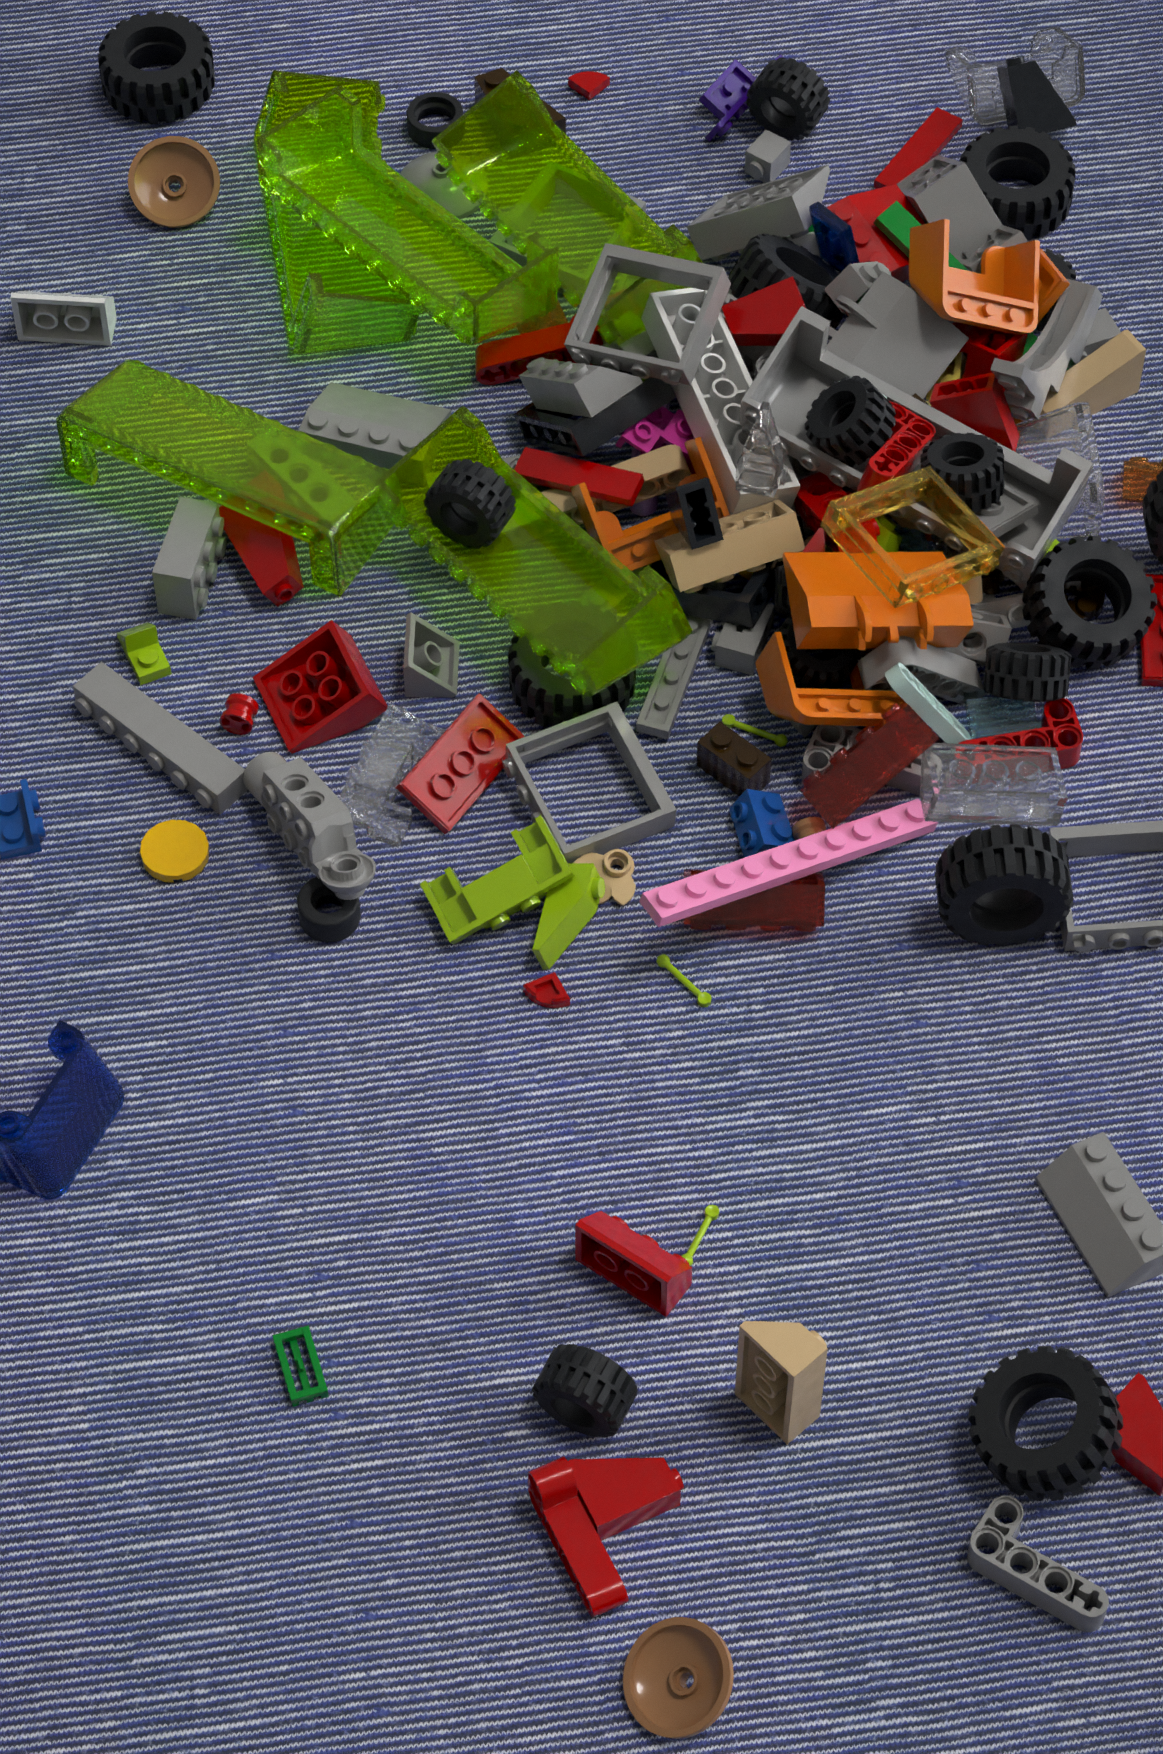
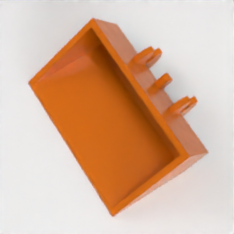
M783 552V563L797 649L865 650V648H877L887 640L888 643H898L899 636L915 639L917 647L920 649H927V644L937 648L958 647L974 626L969 595L943 552Z

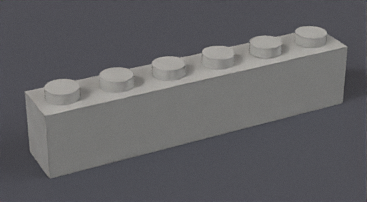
M102 661L73 685L74 704L82 715L86 717L91 716L107 734H114L120 738L128 750L133 753L138 752L145 757L153 769L156 771L162 770L170 776L178 788L182 790L187 789L195 795V798L203 807H210L221 815L248 791L243 782L245 771L243 767Z

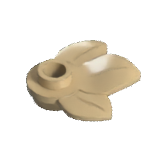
M613 849L604 855L590 852L573 862L594 863L600 877L604 879L605 894L603 898H600L598 905L607 902L612 897L614 901L624 906L634 896L636 888L632 878L634 861L626 851ZM620 865L623 869L614 870L611 866Z

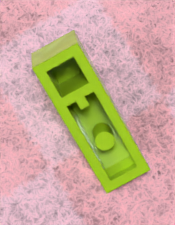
M568 863L575 876L549 890L546 894L532 948L543 970H549L597 912L599 900L605 894V882L600 877L594 863Z

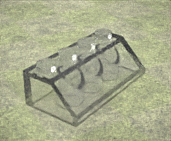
M923 743L920 800L925 821L1058 826L1068 796L1055 747Z

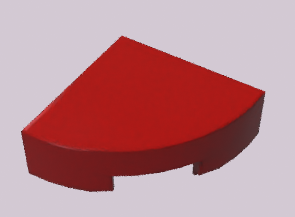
M580 72L568 78V86L588 100L610 85V77L599 72Z
M555 972L523 985L525 995L540 1006L562 1008L570 1005V998Z

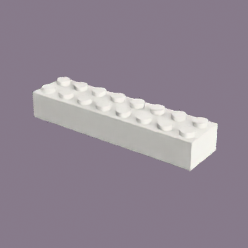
M684 288L650 293L641 319L659 359L679 363L707 291L696 288ZM720 311L691 386L679 383L678 385H672V388L694 438L701 437L730 515L779 499L791 508L800 489V483L787 455L777 453L770 444L761 439L754 440L742 431L743 427L739 422L741 400L753 381Z

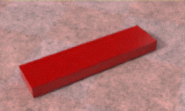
M937 107L876 177L874 188L878 189L897 184L936 157L960 130L963 119Z
M528 447L524 448L512 472L516 480L571 492L570 487L585 482L590 497L631 507L645 481L641 473Z

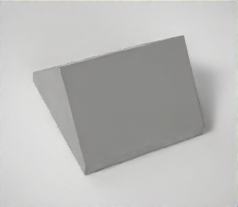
M412 612L406 615L403 665L405 697L453 698L457 695L460 641Z

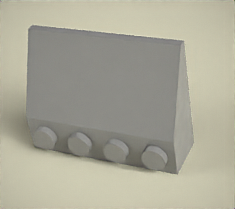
M829 165L721 197L687 226L700 261L708 258L718 261L728 257L730 252L738 250L739 254H742L750 239L759 234L777 235L781 238L791 235L792 239L807 234L809 232L808 228L818 220L830 173Z
M331 382L307 409L298 430L299 447L311 459L422 484L424 481L423 472L429 469L450 419L451 409Z

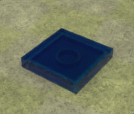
M820 202L810 205L809 212L820 257L840 273L849 264L860 263L851 226Z

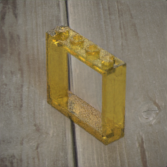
M931 466L831 501L820 525L894 608L910 602L915 603L933 593L939 594L946 588L956 584H965L970 579L982 574L988 575L990 571H993L999 565V558L1005 548L1002 542ZM923 500L969 551L906 574L860 523Z

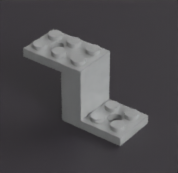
M937 155L897 183V186L925 224L942 219L950 220L949 252L971 272L981 274V257L986 248L992 246L1005 248L1028 242L1022 231L1001 224L965 162Z

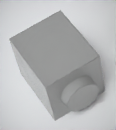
M765 130L745 152L744 173L764 183L774 181L790 164L791 142Z

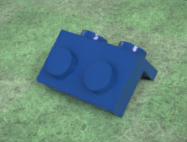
M746 789L730 807L731 819L744 858L795 841L780 794Z

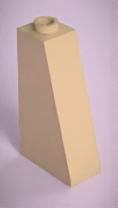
M1128 329L1122 331L1065 372L1059 392L1048 391L1039 419L1028 417L1030 424L1048 438L1139 392L1146 348Z

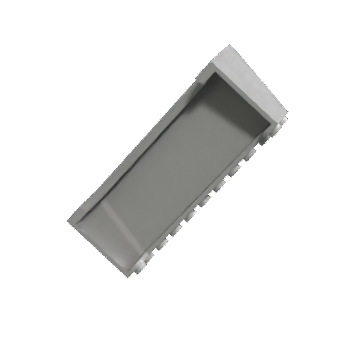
M803 306L798 310L741 400L739 422L743 427L742 431L745 435L754 440L761 439L765 441L777 453L781 455L788 454L798 459L800 464L806 469L820 471L827 475L834 484L840 487L847 486L857 492L859 497L870 503H873V501L865 499L857 491V486L870 458L866 459L863 464L858 465L855 463L853 467H850L820 451L806 435L805 423L808 420L806 415L812 408L811 404L833 382H839L847 376L849 378L860 376L861 378L868 379L881 394L887 397L888 401L905 407L931 423L936 430L932 440L940 439V436L953 435V433L967 434L968 432L975 433V435H983L827 351L830 321ZM997 442V445L1002 447L1004 454V484L1037 503L1038 514L991 542L946 516L944 509H937L932 506V503L926 502L921 492V462L883 501L876 502L884 506L894 517H904L915 523V526L920 531L926 534L933 533L944 539V542L955 550L962 549L972 554L974 559L985 566L992 565L1001 570L1008 579L1014 582H1019L1020 580L1027 581L1083 497L1093 462L1064 447L1057 457L1054 471L1051 472Z

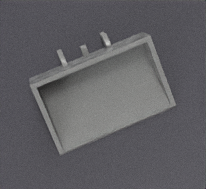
M883 271L858 304L842 295L836 298V301L840 304L838 308L848 318L838 331L831 326L829 327L828 337L831 340L827 344L826 350L911 396L916 393L924 399L969 338L948 320L942 319L910 287Z

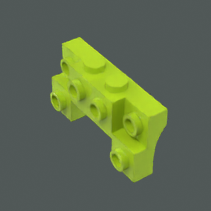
M541 815L535 818V823L521 831L515 829L511 832L522 853L521 855L463 887L451 867L445 869V874L428 883L425 880L420 883L451 944L458 943L482 928L488 929L491 927L492 930L503 927L511 921L509 916L520 910L526 913L541 904L540 899L546 896V892L575 876L545 819Z

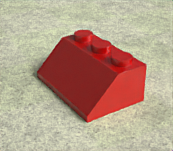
M599 1211L579 1219L575 1224V1260L663 1316L667 1317L692 1285V1267L685 1258L678 1254L668 1253L660 1248L658 1243L650 1236H641L630 1229L621 1218L617 1216L611 1217L603 1211Z

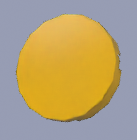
M171 819L158 823L147 831L141 840L140 855L145 870L152 877L163 882H174L173 880L179 879L186 881L202 872L208 863L209 843L205 833L196 824L186 820Z

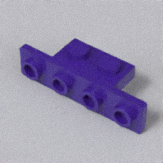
M780 54L775 60H777L778 58H782L783 56ZM736 59L699 98V101L720 120L705 137L708 141L716 134L722 137L733 125L729 119L732 116L738 119L749 107L746 103L748 98L747 92L756 80V77Z

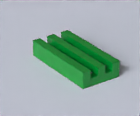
M309 1325L272 1335L292 1407L298 1406L299 1402L306 1400L307 1403L312 1402L314 1397L321 1396V1399L329 1397ZM299 1338H304L317 1382L316 1387H310L297 1342ZM288 1341L303 1388L302 1391L298 1392L296 1391L283 1343Z

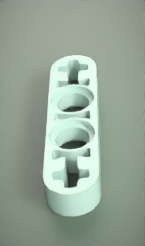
M897 663L885 672V677L893 690L953 750L958 743L972 739L965 727L902 663Z

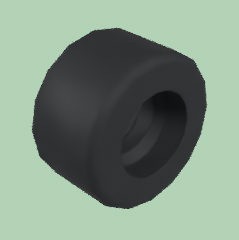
M317 877L308 880L301 887L297 897L299 923L305 934L314 940L329 943L341 941L349 937L357 929L361 919L359 898L353 900L340 899ZM329 903L341 906L338 911L333 913H322L316 910L318 907Z

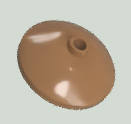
M166 136L151 141L136 154L129 168L128 189L133 204L146 219L160 226L180 228L200 221L211 211L219 195L220 175L214 158L201 144L186 137ZM172 183H178L181 188L173 192L169 189V186Z
M672 1617L655 1623L646 1629L635 1641L625 1662L623 1690L630 1712L646 1730L662 1737L682 1739L703 1732L719 1718L729 1701L734 1679L732 1658L721 1636L703 1622L687 1617ZM692 1675L694 1678V1682L692 1686L688 1688L686 1685V1681L688 1677Z

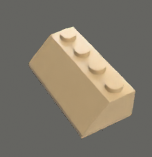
M779 499L720 518L719 522L724 540L693 550L680 532L654 541L672 585L679 592L684 591V593L699 591L703 588V584L712 581L717 583L729 581L735 577V573L744 570L747 572L761 570L766 567L765 563L776 559L783 561V552H800L805 548L796 512Z
M744 1321L739 1327L735 1395L788 1445L820 1417L828 1351L827 1345L816 1331H809L801 1323Z

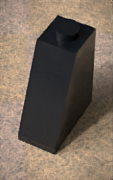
M1024 55L1006 59V65L997 67L1008 127L1018 126V129L1030 127L1035 128V132L1038 133L1042 131L1049 133L1076 126V119L1035 60H1024Z
M707 477L665 491L671 519L692 550L724 540L710 482Z

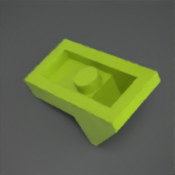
M147 622L116 633L140 686L172 675L171 667L158 642L155 625Z

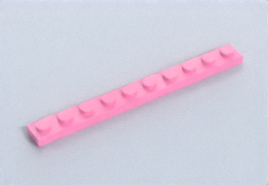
M918 798L643 892L639 902L656 925L661 927L934 832L938 822Z

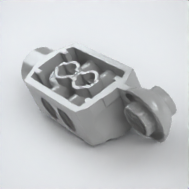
M265 752L253 758L244 771L243 782L249 792L266 809L267 822L271 831L278 833L283 838L287 849L293 850L298 855L303 867H309L317 878H320L323 884L332 890L338 898L353 900L362 896L366 887L374 878L376 864L371 857L361 853L357 848L353 821L347 806L301 757L287 762L276 752Z

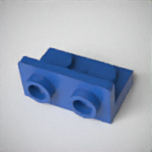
M27 779L20 780L21 791L0 795L1 860L42 852L39 838L46 837L42 817L35 818L34 810L40 809L36 789L29 790Z

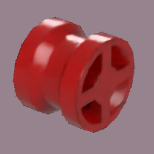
M233 693L228 695L225 702L226 710L223 711L219 720L220 725L233 734L246 735L250 733L254 725L252 718L257 715L259 710L258 703L255 699L245 694Z

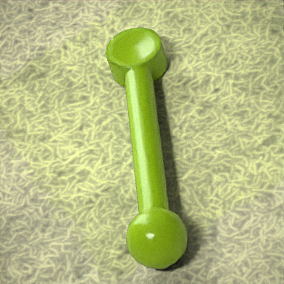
M726 714L722 717V723L727 727H736L775 741V744L779 747L785 746L788 742L786 735H775L736 721L732 714Z
M661 954L657 957V965L661 968H666L697 997L699 1006L708 1007L711 1004V995L708 992H701L670 963L668 955Z
M708 1205L705 1208V1219L687 1253L681 1255L690 1266L693 1264L692 1257L711 1221L719 1217V1208L716 1205Z

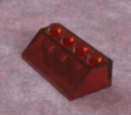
M897 702L892 704L881 714L883 720L874 728L871 725L866 726L854 737L857 742L848 750L844 747L839 749L828 759L831 764L821 773L817 769L802 781L804 787L800 792L832 829L939 739L909 704L905 702L900 706Z
M684 869V878L707 870ZM816 872L684 918V924H690V928L696 930L711 929V925H725V929L739 931L745 930L746 925L760 926V929L764 931H779L781 926H795V930L802 932L816 931V927H824L825 882L822 872Z

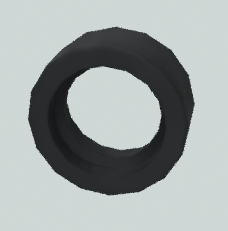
M441 92L425 93L411 101L406 110L408 135L413 142L421 147L430 149L445 148L453 145L461 138L464 131L463 108L459 101L451 95ZM432 114L445 115L452 119L448 124L438 127H430L418 122L422 117Z

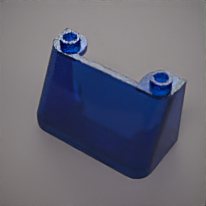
M59 1020L48 1038V1047L51 1054L57 1059L64 1061V1063L28 1116L13 1110L0 1113V1179L47 1200L59 1198L68 1190L125 1101L121 1083L79 1029Z

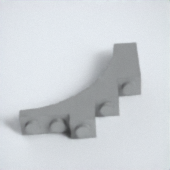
M1067 279L1070 285L1059 297L1049 321L1029 351L1015 362L994 358L990 370L998 379V383L1004 387V394L1014 418L1020 420H1027L1028 417L1039 419L1048 391L1058 393L1068 365L1074 366L1080 362L1103 298L1097 286Z

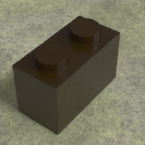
M722 722L717 723L697 742L696 766L739 797L746 789L761 791L770 783L772 758Z

